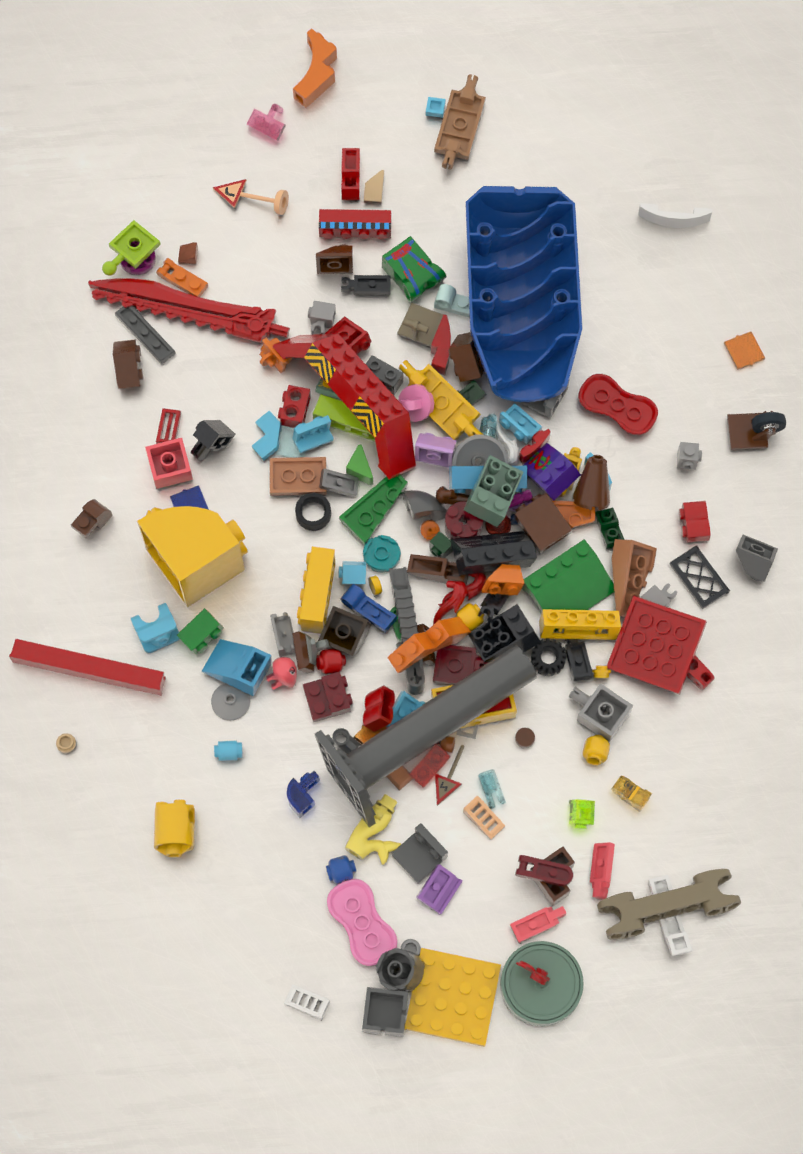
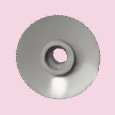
M226 683L222 684L212 695V709L218 717L224 720L239 719L246 714L250 707V696ZM231 696L234 698V700L232 702H228L227 698Z

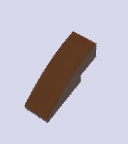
M410 554L407 573L446 584L448 580L462 581L467 585L469 575L459 576L456 562H450L448 558Z

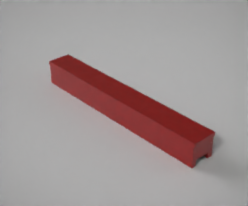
M16 638L11 654H9L13 663L162 696L163 694L162 690L166 676H164L162 671Z

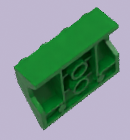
M585 539L523 579L524 585L522 587V590L529 593L536 602L541 613L543 609L589 610L615 593L614 583Z

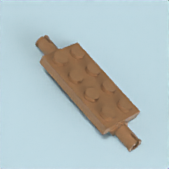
M472 74L467 76L466 85L463 89L459 91L451 90L434 148L435 153L445 155L442 163L444 169L447 168V165H449L448 170L453 168L455 157L469 160L486 97L479 96L475 91L478 81L476 75H474L473 80L471 79Z

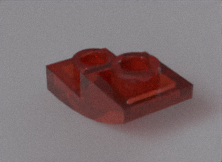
M435 744L411 770L409 775L424 788L451 756L438 744Z

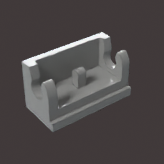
M284 612L283 616L277 617L276 614H271L270 617L279 657L296 654L290 616H288L287 612Z

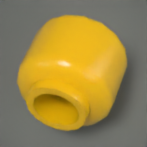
M468 603L456 613V616L460 617L462 622L472 632L484 622L483 616L485 614L483 613L479 617V606L476 603L474 605Z
M602 735L588 737L584 744L583 757L591 765L604 763L608 759L610 743Z

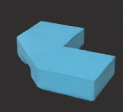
M270 410L255 422L265 435L254 443L252 448L263 461L279 449V436L282 428L281 423Z

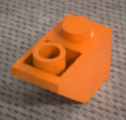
M502 564L488 577L482 588V593L518 595L524 585L520 565Z

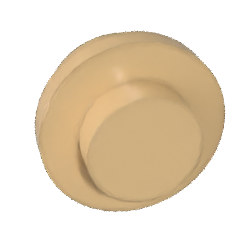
M65 733L57 738L56 746L60 752L69 753L76 747V740L71 734Z

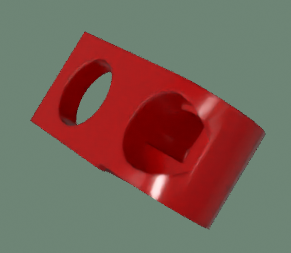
M695 655L687 677L699 689L704 690L715 678L711 671Z

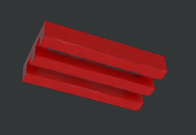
M162 408L156 444L170 441L169 436L174 414H176L171 440L177 438L181 418L180 410ZM166 413H168L169 419L167 423L165 438L161 439Z

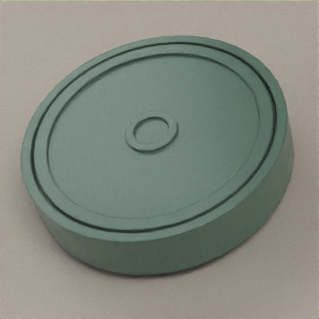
M547 941L531 942L514 951L504 965L500 983L503 1000L511 1013L521 1021L535 1026L554 1025L570 1016L581 999L584 985L583 974L575 957L564 947ZM524 961L533 966L535 970L537 967L548 972L547 977L550 980L545 985L538 983L530 978L532 974L530 971L517 965L516 962Z

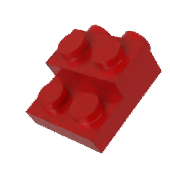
M345 316L324 333L339 334L356 354L362 350H367L372 342L367 331Z

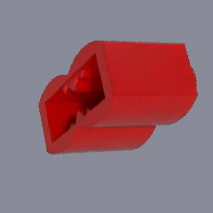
M706 501L683 503L682 508L679 509V519L683 520L684 526H681L682 537L686 538L687 543L709 541L711 533Z
M383 685L366 695V710L363 714V725L366 728L375 732L391 724L393 720L392 707L395 703L393 690Z

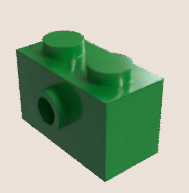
M204 608L177 636L197 655L208 647L207 644L212 639L215 640L221 635L224 627Z

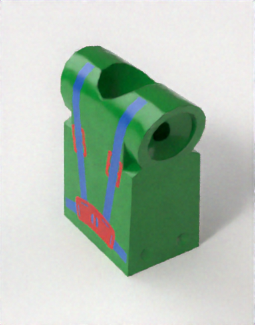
M411 236L382 255L383 270L388 275H391L392 280L404 291L409 303L419 298L426 289L434 287L447 277L444 270L435 263H432L431 259Z

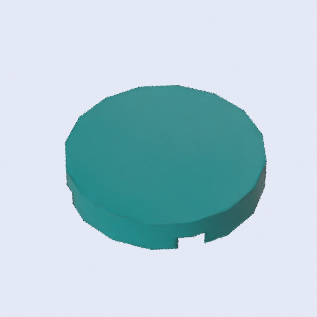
M378 535V537L369 539L364 545V562H366L367 567L380 573L389 572L390 568L394 569L398 565L401 557L400 547L396 540L390 536Z

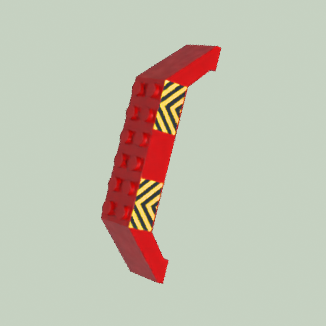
M339 334L298 335L273 345V348L283 360L291 357L304 358L374 436L379 458L378 467L389 480L416 467L409 412Z

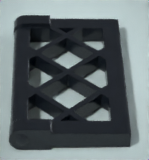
M697 545L669 563L702 609L730 592V589ZM696 554L702 563L690 561L691 556ZM681 562L688 563L686 573L678 566ZM689 564L701 566L700 574L688 573ZM703 566L708 569L713 578L701 576ZM687 576L699 578L697 588L692 585ZM700 579L712 581L711 589L699 588ZM714 581L717 582L722 589L719 592L712 591ZM698 591L709 593V598L703 600Z

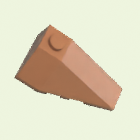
M615 539L612 553L616 611H619V615L625 618L633 596L640 598L641 589L646 587L647 582L645 580L648 572L653 570L657 548L634 540Z

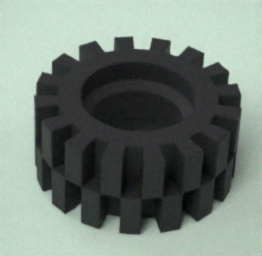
M546 638V641L542 639L540 640L541 643L532 649L531 663L534 665L535 671L538 670L539 674L545 673L544 676L558 674L564 668L566 662L565 648L561 646L562 643H556L555 639L553 641H549L550 638ZM545 651H552L556 656V660L551 664H547L542 661L541 654Z

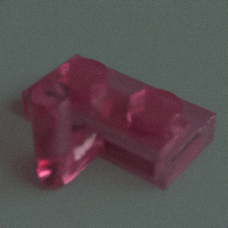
M274 103L267 115L254 108L247 125L279 141L286 125L274 119L276 112L282 113L283 107Z

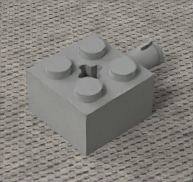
M601 683L590 696L579 690L576 686L569 695V698L583 706L578 714L577 721L595 734L602 735L608 742L614 737L633 708L631 703Z

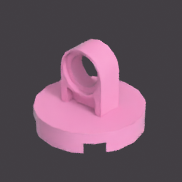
M423 385L407 386L399 395L398 401L409 412L410 421L413 422L426 420L434 410L433 395Z

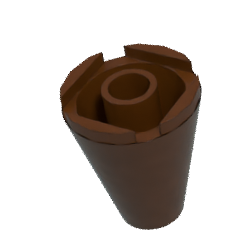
M593 455L588 458L573 493L572 500L574 499V503L581 508L592 510V507H598V510H603L610 505L607 460L601 455Z

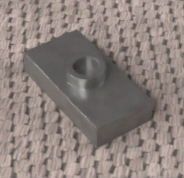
M324 468L321 471L319 488L355 497L357 495L359 478Z

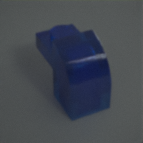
M315 771L304 774L300 778V783L293 777L288 784V803L299 818L315 806V801L307 793L320 781L319 775Z

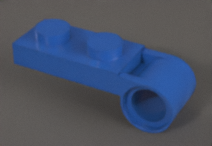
M352 584L340 598L346 607L362 618L369 620L384 633L397 620L395 614L366 596L365 592L355 584Z

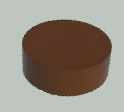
M529 728L519 729L515 736L516 744L521 748L531 747L535 741L534 732Z

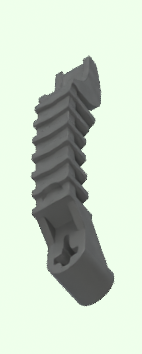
M390 568L393 598H395L398 624H400L401 643H404L413 634L419 633L417 632L416 613L414 612V603L412 602L413 596L408 580L407 568ZM422 659L405 670L407 690L412 695H419L424 690L425 675Z

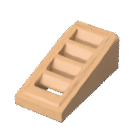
M478 795L463 809V813L490 840L505 827L503 822ZM478 805L479 808L473 813L471 810ZM484 811L485 814L478 819L477 816ZM490 817L491 820L484 826L482 823ZM495 822L497 826L489 831L488 828Z

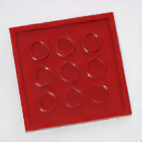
M633 596L609 658L607 669L680 695L707 621Z

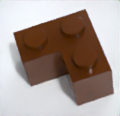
M471 333L457 335L449 348V357L451 360L453 359L455 365V375L459 377L460 382L481 378L485 371Z
M136 339L114 342L112 354L118 389L140 386L141 380H144L143 370L139 369L138 362H141L140 345H136Z
M564 846L543 859L567 865L571 869L575 864ZM534 880L552 907L566 898L571 891L568 886H558Z

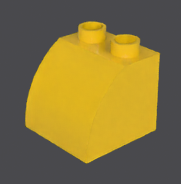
M181 506L153 512L137 521L147 552L187 608L245 570L242 556L248 553L243 543L245 536L233 519L225 524L219 514L214 511L199 507Z

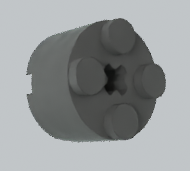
M394 948L380 956L376 971L380 983L385 988L408 992L415 990L420 984L425 966L423 961L414 952Z

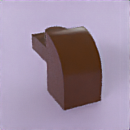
M92 499L82 507L83 511L73 521L71 527L87 538L96 527L101 530L113 515L111 510L96 499Z

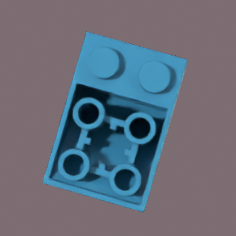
M220 639L203 667L202 672L254 696L272 665V658L270 654L255 647Z

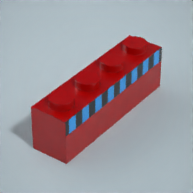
M319 209V237L326 239L333 237L343 239L391 238V210Z

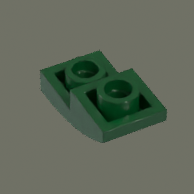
M613 507L595 512L606 549L614 547L615 539L625 540Z

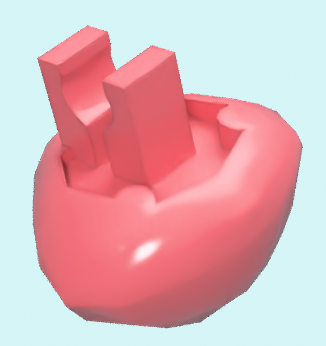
M288 657L275 659L272 662L273 673L266 676L267 681L276 680L275 683L271 684L273 690L282 685L293 688L297 679V668L294 661Z

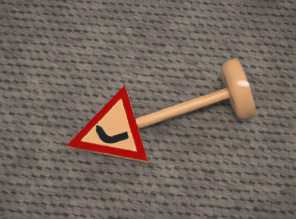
M247 179L212 187L234 208L239 197L274 203V211L279 215H283L288 206L289 196L286 190H279L275 199L243 193L242 190Z

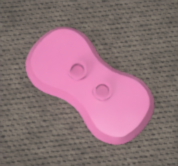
M350 879L338 884L330 891L327 897L328 910L346 929L352 955L359 963L366 966L377 965L383 953L397 948V936L394 930L378 915L375 908L374 895L368 884L360 879Z

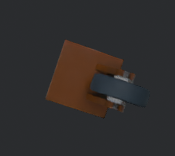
M764 411L763 413L727 414L731 450L768 448V439L786 428L785 415L779 412Z

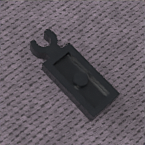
M354 275V280L348 277L341 278L343 284H348L347 286H341V292L347 293L354 290V295H391V275Z
M488 593L480 605L482 607L478 616L480 617L485 613L488 615L487 622H490L494 614L498 615L510 595Z
M565 639L566 643H568L565 644V652L573 682L592 679L593 673L585 642H579V639Z

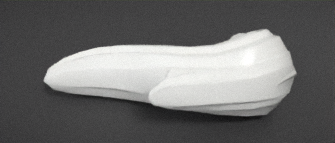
M497 422L496 433L498 441L507 451L508 464L515 466L520 457L516 437L513 441L508 439L501 429L500 422Z

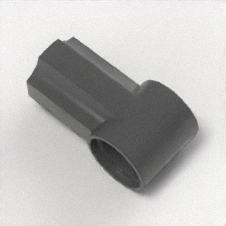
M344 728L336 729L332 735V740L335 743L334 747L342 749L345 754L361 745ZM344 735L347 739L345 742L339 743L336 741V737Z

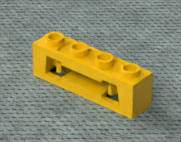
M543 609L539 620L540 638L617 640L621 629L619 611ZM555 628H558L559 632H562L564 629V633H553ZM602 629H607L608 633L595 634V630H598V633H601Z

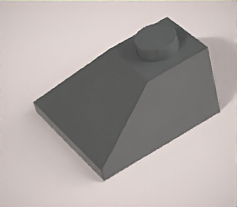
M743 534L736 553L746 574L756 581L765 582L778 548Z

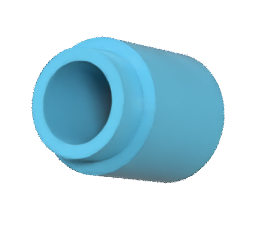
M237 740L218 741V745H214V756L218 757L219 761H232L243 758L242 742H237Z

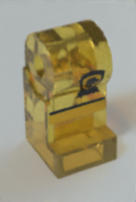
M622 775L611 788L616 795L639 812H641L652 795L651 792L642 789Z

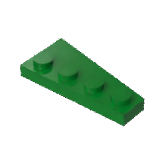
M401 475L390 480L386 476L340 515L339 520L365 545L407 487L408 482Z

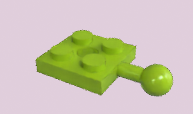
M133 220L109 243V247L118 255L112 261L105 262L102 266V271L105 275H114L117 270L116 266L123 260H126L136 269L161 243L155 236ZM133 241L139 242L137 247L130 246Z

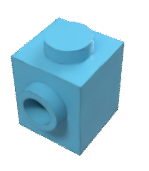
M343 561L338 571V578H342V584H366V562Z

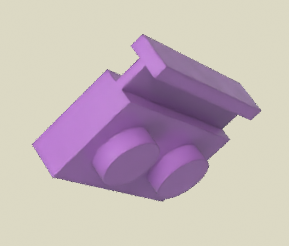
M437 864L416 899L441 915L463 880L457 878L456 875L442 865Z

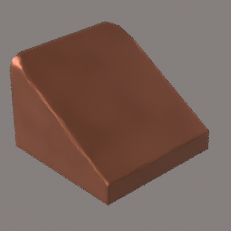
M197 242L180 246L178 263L196 264Z

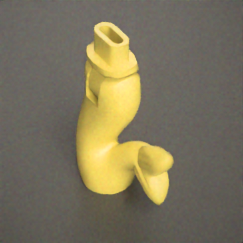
M386 794L383 795L381 800H377L376 804L372 806L376 814L374 815L376 824L369 828L365 821L361 819L353 830L345 849L361 860L371 852L376 851L378 852L381 864H385L388 860L389 852L395 851L401 843L368 840V838L381 832L388 826L392 814L395 812L394 807L398 802Z

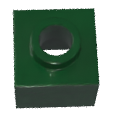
M440 531L429 541L430 552L435 557L446 558L453 551L450 539Z

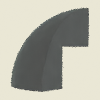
M419 490L402 492L406 509L411 512L413 519L427 515L433 521L445 519L447 510L433 495Z

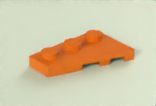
M552 501L572 529L595 522V507L589 510L577 506L574 501Z

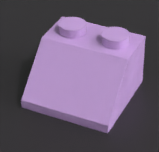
M420 433L415 444V461L449 468V466H452V457L456 449L457 440H453L450 437H437L431 433Z

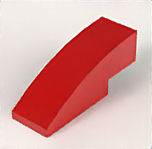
M342 148V200H360V148Z
M443 314L431 344V354L435 355L431 366L439 374L445 376L450 359L451 333L448 317Z

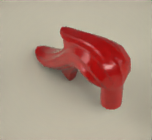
M469 574L475 580L466 585L468 601L482 591L487 580L485 574ZM453 591L449 592L443 598L442 603L450 599V597L453 594Z
M447 581L446 586L447 588L454 589L453 594L446 602L438 604L440 608L434 616L433 625L452 609L457 613L467 596L468 590L465 583L462 581Z

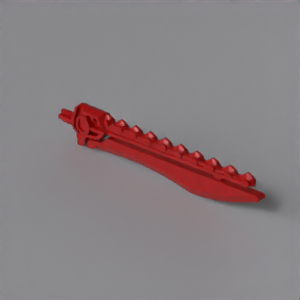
M115 278L88 281L89 287L95 289L92 291V298L95 300L107 298V302L110 304L122 302L121 305L125 308L134 305L140 312L150 309L151 313L155 316L165 313L168 319L180 317L183 323L195 321L198 327L210 325L213 331L223 328L228 335L232 334V336L262 343V340L266 337L269 338L270 334L284 338L289 336V327L274 324L275 309L263 311L261 307L257 306L248 307L204 299L151 280Z

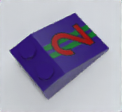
M548 443L522 465L527 466V476L542 491L547 493L553 501L581 476L573 463Z

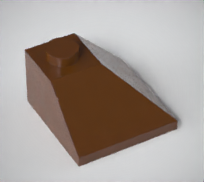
M341 244L316 253L317 274H353V246Z

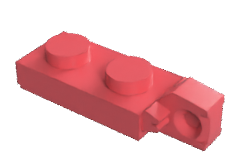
M611 842L594 844L590 883H592L593 888L592 897L599 900L607 898L610 886L615 844Z
M552 906L549 908L545 907L511 923L510 926L518 943H521L559 924L558 919L566 916L567 913L563 906L553 910Z

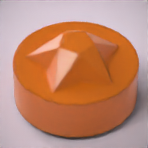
M433 520L424 521L420 527L422 536L428 540H431L440 531L438 524Z

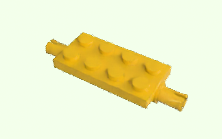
M407 360L402 362L407 369L400 364L399 370L409 378L408 386L415 384L423 385L429 393L431 392L434 399V410L429 416L453 440H457L464 432L469 437L475 434H483L473 425L481 414L430 364L423 370H416Z

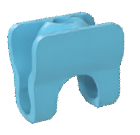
M166 603L158 606L160 614L154 622L146 623L139 615L131 618L134 629L146 653H152L180 639L177 636L179 631L176 622Z

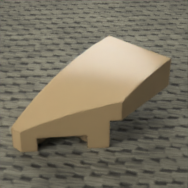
M384 170L379 171L365 183L364 202L382 203Z

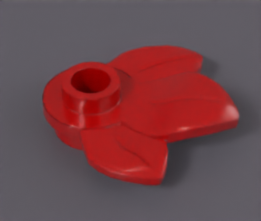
M524 961L516 962L517 965L532 973L530 978L538 983L545 985L550 980L547 977L548 972L539 967L535 970L533 966Z

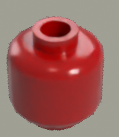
M324 649L317 655V669L321 670L325 675L341 672L343 666L346 665V657L337 649Z

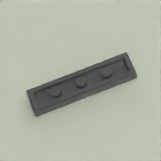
M123 306L115 312V316L161 365L176 354L175 350L133 306L127 308Z

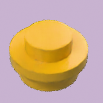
M596 665V669H592L595 678H609L611 670L607 669L606 665Z

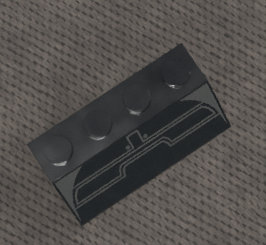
M523 531L450 540L459 576L493 572L502 564L520 565V568L531 567L537 559L533 540Z

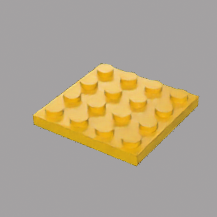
M421 948L419 958L425 966L424 974L420 984L412 991L404 1030L485 1047L501 964Z

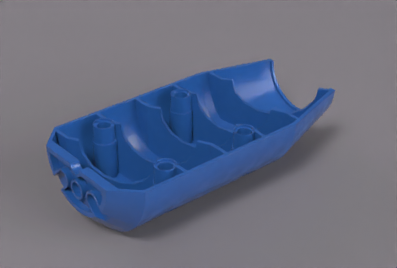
M483 186L465 204L470 333L492 392L496 396L515 402L547 400L561 394L567 388L582 332L575 203L557 187L525 186L523 189H516L514 186Z

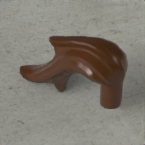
M444 486L436 491V499L441 504L453 505L458 502H467L469 498L467 494L455 493L454 490H448Z

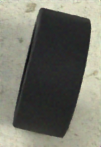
M314 492L300 497L295 507L297 522L306 530L316 531L324 528L331 518V507L327 498ZM315 502L321 504L325 511L324 516L317 521L306 520L302 515V510L308 503Z

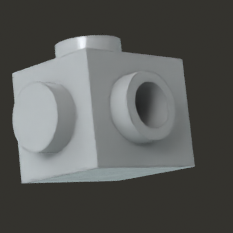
M680 442L677 453V468L696 469L697 463L702 460V450H699V443Z

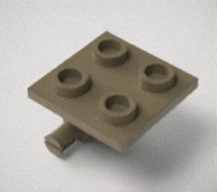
M411 303L397 335L431 347L443 314Z

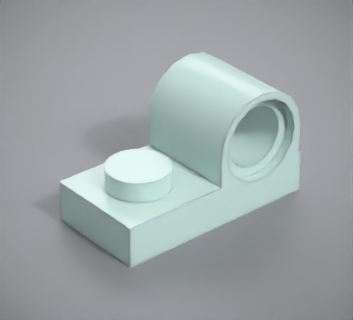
M441 284L434 302V308L469 317V297L456 294V289L451 285Z

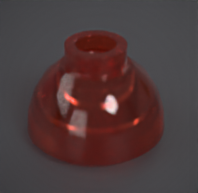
M508 515L505 516L498 527L485 522V528L489 534L510 532L512 526Z

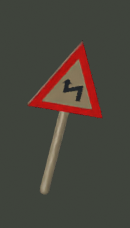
M464 745L460 746L447 778L435 773L437 806L462 785V783L451 780V777L463 752Z

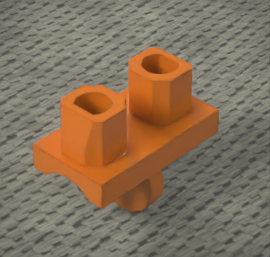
M266 337L262 340V352L259 354L262 357L260 364L262 366L269 365L271 368L275 366L282 373L285 371L286 365L292 361V357L283 360L273 348V345L280 341L277 338L269 341Z

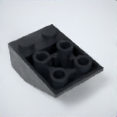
M518 604L468 634L485 663L495 659L513 646H518L524 653L541 643Z

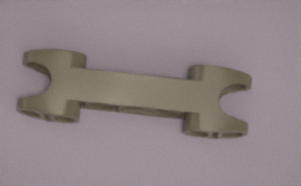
M715 869L705 871L693 877V885L639 899H634L632 892H623L600 901L597 904L600 913H612L620 919L619 923L606 930L607 938L618 940L638 936L645 932L643 924L704 909L706 916L709 917L735 909L741 904L740 897L738 895L723 894L718 889L719 885L731 879L730 870Z

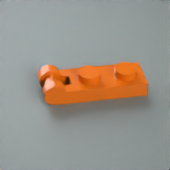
M166 258L162 268L160 267L156 271V274L162 279L197 297H201L208 288V282L175 264L169 258ZM169 269L173 271L172 274L167 273Z

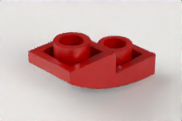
M549 429L536 432L532 437V445L528 444L521 449L519 460L522 464L526 463L549 441L551 433Z

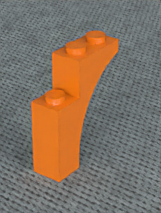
M312 28L307 32V43L313 55L311 65L303 79L293 88V98L305 108L335 83V71L330 65L337 59V48L333 43L325 40L321 33L314 31Z
M460 617L438 620L426 632L413 634L387 658L397 673H401L429 654L446 646L459 643L471 631L462 622Z

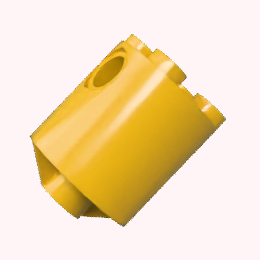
M174 800V803L156 802L154 849L172 858L181 857L183 853L193 850L195 836L194 805L186 804L185 800Z

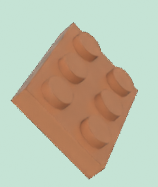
M326 457L270 458V496L305 495L313 492L327 495V490L319 488L321 471L324 468L326 469Z

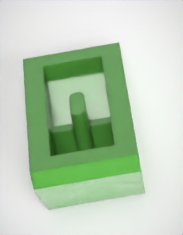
M360 444L346 466V474L358 477L359 481L373 485V475L362 444Z

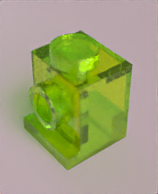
M569 800V824H575V829H587V826L594 825L595 801Z

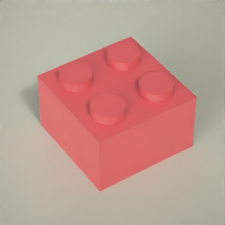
M182 437L145 447L156 489L193 480Z

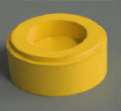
M376 575L369 577V586L373 595L381 594L382 586L379 578Z

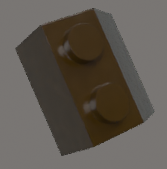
M333 606L318 641L327 639L330 647L354 656L365 641L372 623L367 619Z

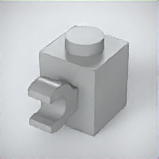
M320 301L313 302V306L309 307L308 318H310L312 325L311 334H314L316 329H320L321 334H324L325 327H333L336 315L335 304Z
M669 583L662 590L654 585L641 598L669 607L670 599L676 597L677 591L671 594L668 593Z

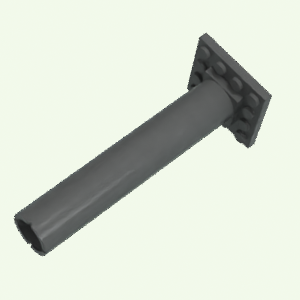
M513 646L347 754L342 749L336 750L333 746L335 743L330 735L327 734L325 736L322 730H319L314 735L326 769L370 828L376 824L374 819L376 814L372 808L373 804L369 799L370 795L367 791L369 787L537 679L536 671L526 654H523V651L518 646Z

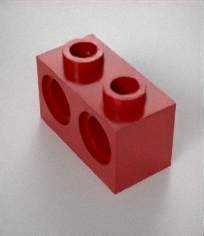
M288 385L287 391H284L282 396L283 408L280 407L278 412V418L282 426L295 428L298 424L305 423L311 399L310 389ZM293 397H299V398H300V399L297 400V401L292 400ZM291 413L296 414L294 417H288Z

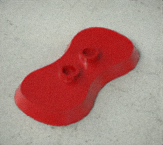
M594 374L590 376L579 390L578 398L585 409L613 418L623 430L630 434H644L656 422L658 408L651 399L625 391L608 375Z

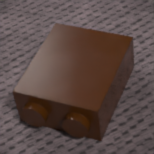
M547 493L536 495L531 499L532 502L527 506L523 504L518 507L514 515L515 520L524 533L533 540L534 547L539 554L572 533V528Z

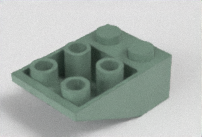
M489 455L463 510L498 527L506 516L523 471Z

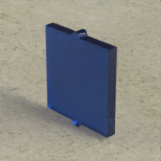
M199 485L188 490L183 489L182 492L170 496L174 507L190 506L208 509Z

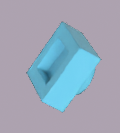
M428 97L426 116L443 118L446 99Z

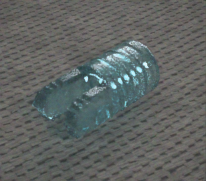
M495 413L482 418L479 430L484 435L495 438L497 416Z
M492 769L480 773L478 778L489 808H495V802L491 794L496 792L498 801L501 804L506 803L495 770Z

